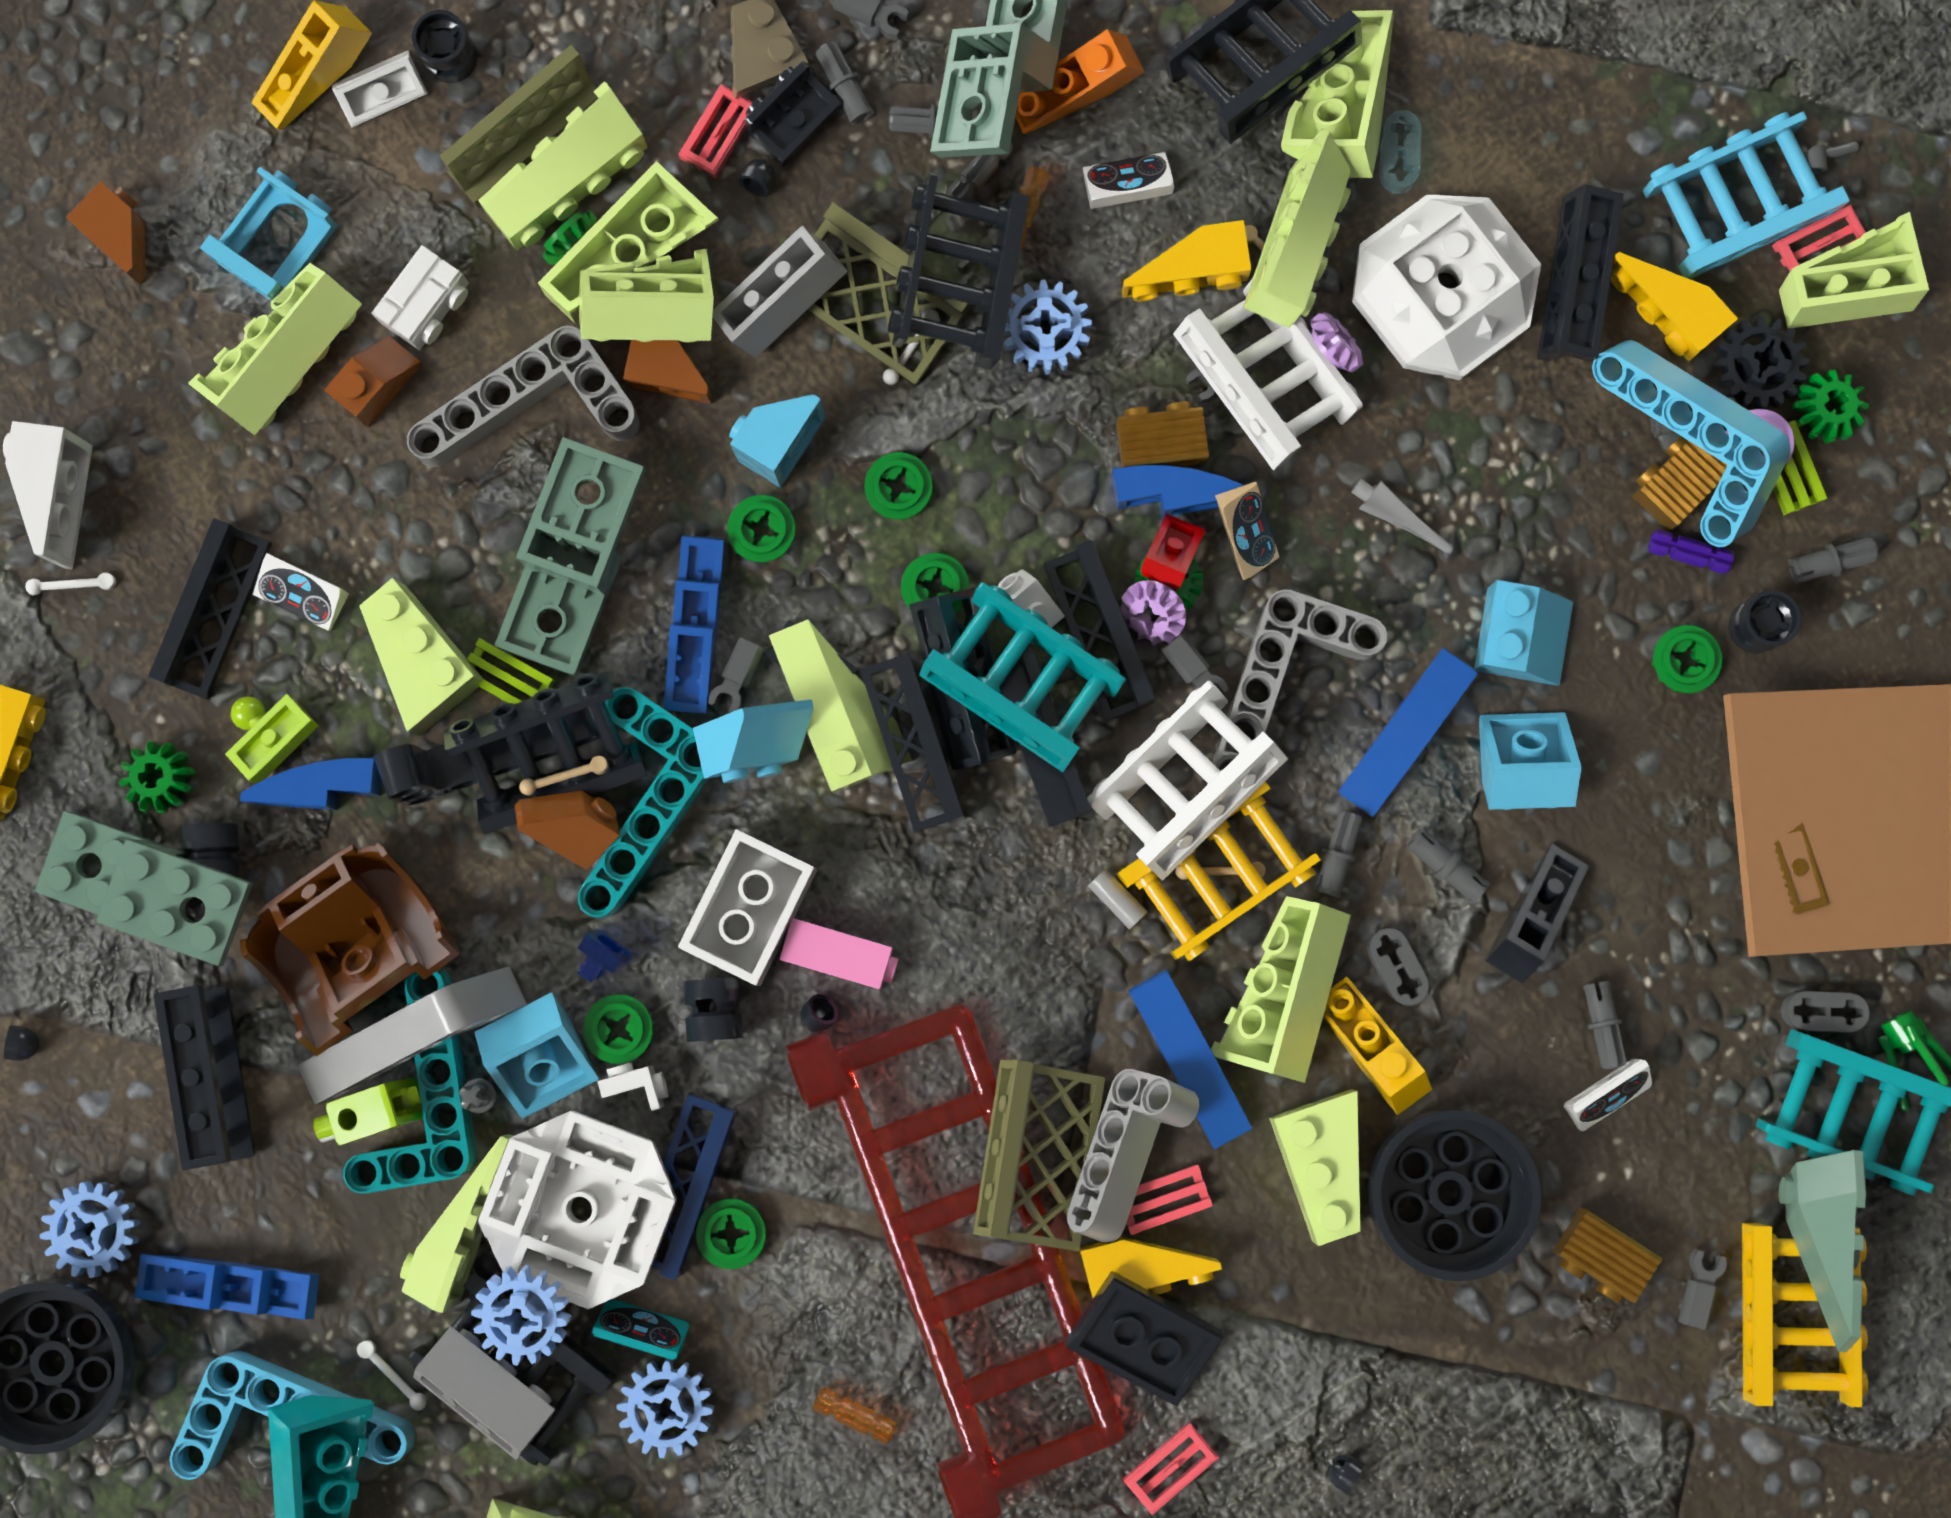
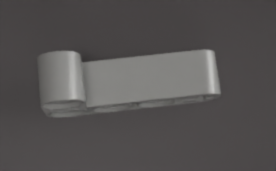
M1125 1069L1115 1077L1068 1208L1067 1222L1071 1230L1102 1243L1114 1242L1121 1236L1160 1123L1175 1127L1189 1125L1195 1119L1199 1110V1098L1195 1092L1163 1077L1134 1069Z

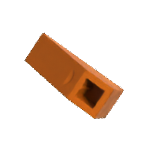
M1109 29L1105 30L1057 62L1052 90L1019 93L1015 118L1023 134H1028L1114 93L1143 74L1145 71L1127 35Z

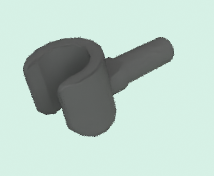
M1856 141L1828 148L1825 145L1818 144L1803 154L1815 175L1828 170V159L1857 152L1859 146Z

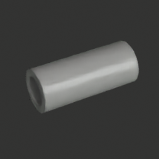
M1107 869L1103 870L1088 885L1095 895L1128 929H1131L1148 912Z

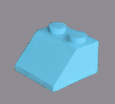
M812 394L754 407L748 417L741 415L729 435L733 439L730 445L738 462L781 488L826 419L821 399Z
M1496 580L1487 588L1474 669L1478 672L1559 686L1573 601L1540 587Z
M812 699L745 707L694 727L693 731L704 779L722 776L723 783H730L748 778V772L756 771L758 778L783 773L782 765L798 760L814 709Z
M1565 712L1480 715L1481 774L1489 810L1576 807L1582 766Z
M553 992L474 1032L484 1067L522 1119L599 1080L598 1073L571 1019Z

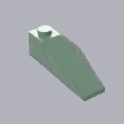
M1859 1150L1796 1162L1788 1175L1782 1177L1779 1184V1201L1781 1204H1785L1787 1224L1837 1351L1848 1352L1861 1337L1862 1279L1860 1276L1854 1275V1269L1858 1266L1860 1251H1864V1235L1855 1233V1223L1858 1208H1865L1866 1189L1863 1151Z

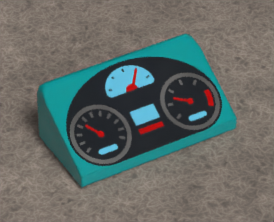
M610 1299L605 1302L592 1333L594 1336L674 1360L682 1352L689 1330V1323L616 1299Z

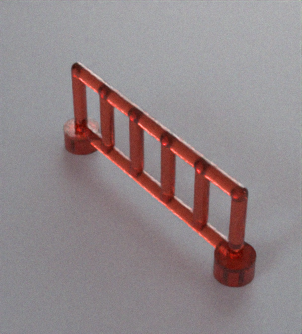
M955 1005L834 1050L825 1031L785 1045L793 1077L807 1110L812 1111L833 1102L837 1103L961 1444L963 1453L936 1463L940 1482L954 1518H997L1002 1516L997 1492L1119 1443L1124 1438L1125 1427L1103 1367L1066 1348L1065 1340L1083 1313L1059 1248L1029 1243L1034 1257L934 1295L913 1237L976 1213L981 1183L904 1212L883 1154L979 1117L983 1118L989 1134L997 1080L969 1008L964 1005ZM952 1035L973 1092L874 1129L853 1071ZM1027 1162L1019 1168L1018 1181L1025 1191L1035 1184ZM1037 1192L1030 1199L1040 1215L1043 1216L1045 1210ZM1024 1204L1016 1209L1024 1230L1035 1222ZM1049 1222L1046 1223L1052 1232ZM1040 1229L1033 1234L1044 1237ZM1043 1282L1064 1340L965 1379L944 1320ZM1074 1365L1095 1423L995 1463L975 1404Z

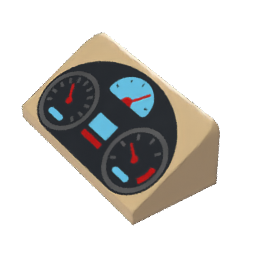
M1257 482L1215 495L1238 570L1243 580L1248 579L1279 558Z

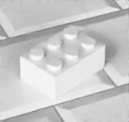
M736 829L678 948L749 983L761 986L817 869Z

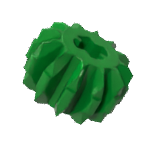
M1836 369L1829 370L1825 373L1824 377L1815 373L1808 378V385H1801L1797 389L1799 391L1797 396L1801 400L1796 401L1792 405L1791 410L1803 414V417L1796 421L1799 428L1806 424L1810 427L1808 439L1813 440L1821 434L1824 443L1831 444L1836 440L1837 436L1841 440L1850 438L1853 435L1852 429H1859L1863 426L1865 420L1860 413L1868 410L1870 404L1858 400V397L1865 392V387L1859 386L1853 389L1850 386L1853 374H1847L1839 381ZM1832 402L1836 410L1834 409L1829 412L1825 405Z
M148 741L145 746V752L141 749L133 748L131 755L135 762L133 764L128 762L120 764L123 770L129 771V777L122 778L118 782L121 787L131 788L125 797L126 800L130 803L139 802L140 811L147 813L155 807L158 813L166 814L169 811L170 803L177 807L184 805L183 798L179 793L181 791L187 793L194 791V787L191 784L185 783V778L196 774L194 768L183 767L187 763L189 755L182 751L175 753V745L169 742H165L160 748L157 742ZM158 770L163 771V778H159L156 784H152V777L158 775Z

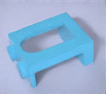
M259 167L256 172L262 177L263 182L219 241L209 234L200 246V249L214 262L272 301L309 263H312L338 225L329 216L332 209L313 194H310L306 199L295 191L298 185L279 170L272 175L262 167ZM286 204L296 205L306 213L308 218L307 229L271 278L240 255L273 211Z

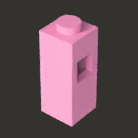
M794 918L791 920L780 956L782 961L882 990L884 982L892 984L899 961L898 958L891 957L894 949L892 947Z

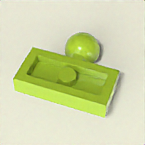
M288 694L279 700L267 713L264 705L257 698L250 696L242 697L232 705L231 719L238 728L249 731L225 755L247 780L255 785L268 777L319 725Z

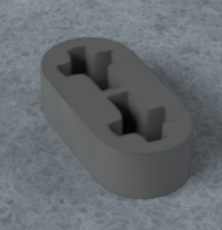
M1392 928L1381 929L1372 934L1367 944L1368 955L1389 996L1400 1005L1412 1006L1419 1004L1428 993L1429 983L1407 938L1402 932ZM1384 935L1388 941L1396 939L1399 946L1393 950L1399 962L1395 966L1388 955L1380 956L1377 952V949L1382 946L1380 938ZM1401 968L1408 979L1416 978L1419 985L1414 988L1415 996L1413 998H1410L1408 994H1399L1397 991V987L1402 984V980L1397 972Z
M1793 992L1784 999L1781 1006V1014L1785 1023L1793 1029L1806 1031L1855 1032L1866 1025L1870 1015L1869 1006L1866 1001L1859 995L1852 993ZM1803 998L1805 999L1806 1006L1820 1007V1016H1805L1804 1023H1802V1017L1794 1015V1006L1802 1005ZM1846 1000L1848 1001L1849 1008L1856 1009V1017L1849 1018L1848 1025H1846L1844 1017L1831 1016V1008L1845 1007Z

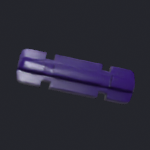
M1660 529L1652 533L1648 544V551L1650 553L1663 557L1669 554L1670 559L1701 568L1707 565L1709 570L1721 574L1729 572L1734 560V552L1732 550L1722 547L1712 549L1711 544L1680 535L1674 538L1673 533Z

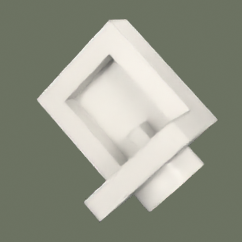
M1024 570L1006 576L998 585V587L1005 590L1011 596L1013 603L1025 611L1030 609L1042 615L1048 622L1047 626L1050 628L1065 617L1038 580Z
M632 1062L607 1069L608 1078L597 1081L602 1098L644 1086L651 1111L665 1107L663 1098L669 1097L664 1075L662 1072L655 1073L654 1066L634 1070Z

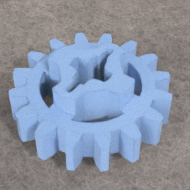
M1041 280L1039 290L1036 291L1027 283L1024 285V297L1022 298L1012 293L1010 303L1014 308H1009L1007 318L1009 323H1006L1004 336L1010 337L1003 342V348L1005 351L1016 349L1013 357V362L1016 365L1024 359L1028 360L1029 372H1033L1037 364L1043 365L1046 375L1051 373L1052 364L1056 363L1063 371L1067 370V357L1070 356L1072 359L1079 361L1081 351L1077 346H1088L1090 337L1081 333L1090 330L1092 326V320L1081 318L1087 313L1088 306L1086 303L1075 305L1078 296L1076 290L1071 291L1067 296L1063 294L1062 282H1058L1054 290H1050L1046 280ZM1036 303L1037 307L1030 315L1021 316L1026 308ZM1052 303L1062 306L1068 313L1062 314ZM1041 321H1049V326L1051 327L1050 334H1042ZM1072 336L1063 348L1055 351V346L1061 339H1068ZM1022 341H1030L1039 349V352L1030 349Z
M88 1181L79 1184V1191L74 1186L63 1189L65 1200L61 1198L51 1199L49 1204L55 1210V1213L42 1216L41 1220L50 1225V1231L41 1233L40 1239L51 1240L52 1246L44 1253L46 1256L54 1254L60 1256L56 1264L57 1269H63L72 1265L71 1276H81L87 1269L89 1278L101 1275L102 1268L107 1273L118 1269L116 1259L124 1261L132 1256L125 1247L126 1245L139 1242V1238L130 1234L131 1228L140 1225L141 1222L139 1219L129 1218L128 1213L136 1207L135 1203L123 1205L120 1202L125 1191L120 1189L108 1194L109 1183H98L94 1189L92 1182ZM87 1200L100 1202L108 1209L105 1211L96 1209L93 1202L89 1203ZM66 1218H67V1219H68V1222H67L66 1229H65V1232H64L65 1221H66ZM90 1222H93L96 1229L88 1237L85 1230L89 1228ZM116 1226H117L116 1238H115V1240H113L112 1238H113V1235H114L115 1228H116ZM73 1249H83L88 1257L92 1256L93 1258L83 1257L74 1252Z
M525 1265L520 1270L519 1275H516L515 1270L510 1266L502 1272V1279L494 1274L486 1282L488 1288H482L477 1293L476 1298L482 1304L476 1305L471 1315L481 1318L482 1321L475 1326L473 1331L477 1334H486L487 1339L482 1344L484 1349L492 1345L498 1348L496 1352L497 1360L500 1361L506 1353L512 1354L513 1365H518L524 1355H527L530 1363L534 1364L541 1357V1352L550 1356L556 1349L555 1342L561 1343L565 1338L567 1332L562 1326H566L569 1323L571 1315L561 1312V1309L570 1300L569 1297H557L556 1292L561 1286L559 1281L551 1285L545 1282L547 1271L543 1270L537 1277L531 1276L530 1265ZM513 1289L510 1299H502L500 1302L496 1301L501 1293ZM516 1309H520V1310H521V1313H519V1312H514V1311H515ZM522 1317L528 1318V1320L522 1321ZM542 1329H547L542 1337L530 1341L533 1331L541 1332Z
M670 1359L665 1360L662 1369L658 1368L654 1360L650 1361L647 1364V1375L637 1369L631 1375L636 1385L625 1384L622 1387L621 1392L629 1397V1399L617 1404V1410L627 1412V1417L619 1423L620 1428H632L633 1433L627 1440L630 1444L636 1442L639 1438L644 1441L642 1453L647 1454L655 1446L658 1447L659 1458H664L669 1447H673L675 1453L679 1456L685 1451V1441L694 1447L699 1443L700 1439L695 1432L696 1430L701 1432L708 1431L710 1424L702 1417L714 1412V1406L704 1404V1399L711 1395L712 1390L711 1388H699L698 1384L704 1376L701 1372L692 1378L687 1375L689 1363L685 1362L679 1370L673 1369V1361ZM670 1379L666 1387L658 1390L645 1387L655 1380ZM684 1388L690 1392L694 1408L686 1404L683 1395ZM665 1398L672 1401L670 1409L674 1411L670 1412L667 1417L659 1414L661 1407L656 1404H661ZM637 1408L645 1412L648 1421L647 1428L640 1421ZM673 1426L681 1429L683 1427L686 1428L685 1431L678 1435L662 1436L665 1429Z

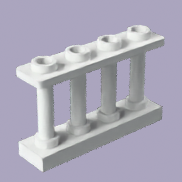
M1252 280L1248 283V285H1247V286L1245 287V289L1243 290V293H1244V295H1245L1246 297H1247V294H1248V291H1249V288H1250V285H1251ZM1245 300L1213 320L1207 319L1199 308L1183 320L1173 335L1273 470L1286 463L1301 447L1296 437L1331 414L1343 425L1363 407L1355 388L1349 382H1346L1337 368L1324 356L1301 316L1298 317L1290 328L1261 316L1272 333L1236 355L1232 353L1220 335L1255 314L1243 308ZM1283 346L1297 367L1264 388H1259L1245 369ZM1308 380L1322 401L1288 423L1283 422L1271 403Z
M1207 681L1201 688L1194 690L1188 696L1186 702L1170 718L1163 720L1157 726L1155 732L1139 748L1132 750L1126 756L1124 762L1108 778L1100 781L1095 786L1093 793L1087 797L1089 805L1104 820H1108L1116 813L1141 839L1145 845L1136 855L1162 881L1288 760L1279 747L1264 732L1254 740H1251L1221 711L1228 703V700L1211 681ZM1207 723L1214 727L1239 752V755L1221 771L1190 741ZM1176 753L1208 783L1192 801H1188L1158 771ZM1145 783L1176 813V816L1159 832L1128 802Z

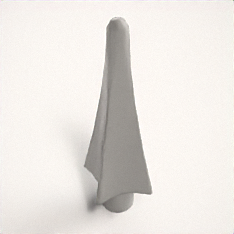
M1360 478L1353 487L1351 493L1364 501L1359 508L1360 510L1422 538L1445 553L1450 554L1453 552V546L1418 518L1382 481L1377 486H1371Z

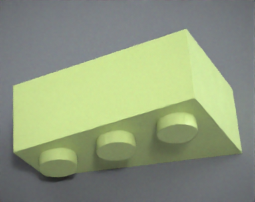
M1910 212L1899 216L1896 221L1878 230L1872 229L1864 233L1861 238L1841 248L1837 246L1792 268L1779 289L1787 328L1914 311L1928 292L1929 287Z
M707 249L694 251V258L672 262V258L669 255L657 257L656 265L634 268L632 262L581 270L579 292L581 339H594L596 341H608L611 339L638 340L641 342L653 340L711 341L714 296Z
M392 578L359 605L407 732L418 736L423 735L479 687L477 685L483 681L482 676L469 663L467 658L405 584Z
M1349 1089L1269 1117L1312 1242L1321 1246L1360 1232L1357 1091Z

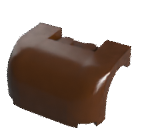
M378 842L375 846L371 845L359 849L352 844L280 893L254 914L259 920L250 930L247 939L240 940V949L243 957L255 966L281 995L297 1025L295 1036L297 1040L316 1057L351 1033L352 1028L348 1019L415 971L425 980L460 955L446 924L426 892L411 874Z

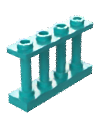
M981 582L971 600L980 607L979 611L949 653L940 654L936 650H932L925 660L919 676L1061 772H1064L1080 748L1073 743L1072 735L1101 692L1104 691L1110 696L1115 697L1126 679L1120 675L1119 669L1112 662L1104 658L1096 659L1083 650L1084 646L1079 640L1069 634L1061 635L1047 626L1048 622L1042 615L1030 609L1025 611L1013 603L1011 596L1005 590L995 585L989 587ZM996 618L1016 633L985 678L979 677L977 679L964 670L963 662L993 619ZM1030 642L1051 655L1052 658L1023 700L1013 703L1000 694L1001 690L999 687ZM1069 667L1087 679L1088 682L1059 725L1050 728L1037 719L1036 710L1064 669Z
M1791 1029L1785 1045L1798 1050L1796 1059L1799 1060L1776 1124L1760 1118L1757 1120L1756 1127L1767 1132L1765 1140L1789 1150L1793 1142L1808 1148L1806 1155L1813 1159L1847 1152L1834 1145L1858 1082L1863 1083L1865 1076H1869L1881 1081L1878 1089L1882 1090L1860 1149V1151H1863L1865 1178L1874 1180L1877 1173L1891 1178L1889 1186L1904 1193L1915 1196L1917 1189L1932 1193L1934 1185L1917 1176L1941 1113L1946 1114L1948 1107H1951V1087L1943 1086L1940 1083ZM1826 1060L1839 1065L1837 1074L1841 1076L1816 1140L1793 1131L1816 1067L1821 1068L1823 1061ZM1907 1091L1922 1096L1920 1105L1924 1107L1901 1168L1897 1170L1876 1162L1899 1098H1905Z

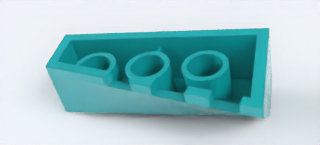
M309 1395L268 1407L275 1518H349L351 1502L353 1499H357L359 1489L356 1475L359 1459L365 1456L368 1439L364 1437L367 1419H371L373 1414L374 1402L372 1400Z

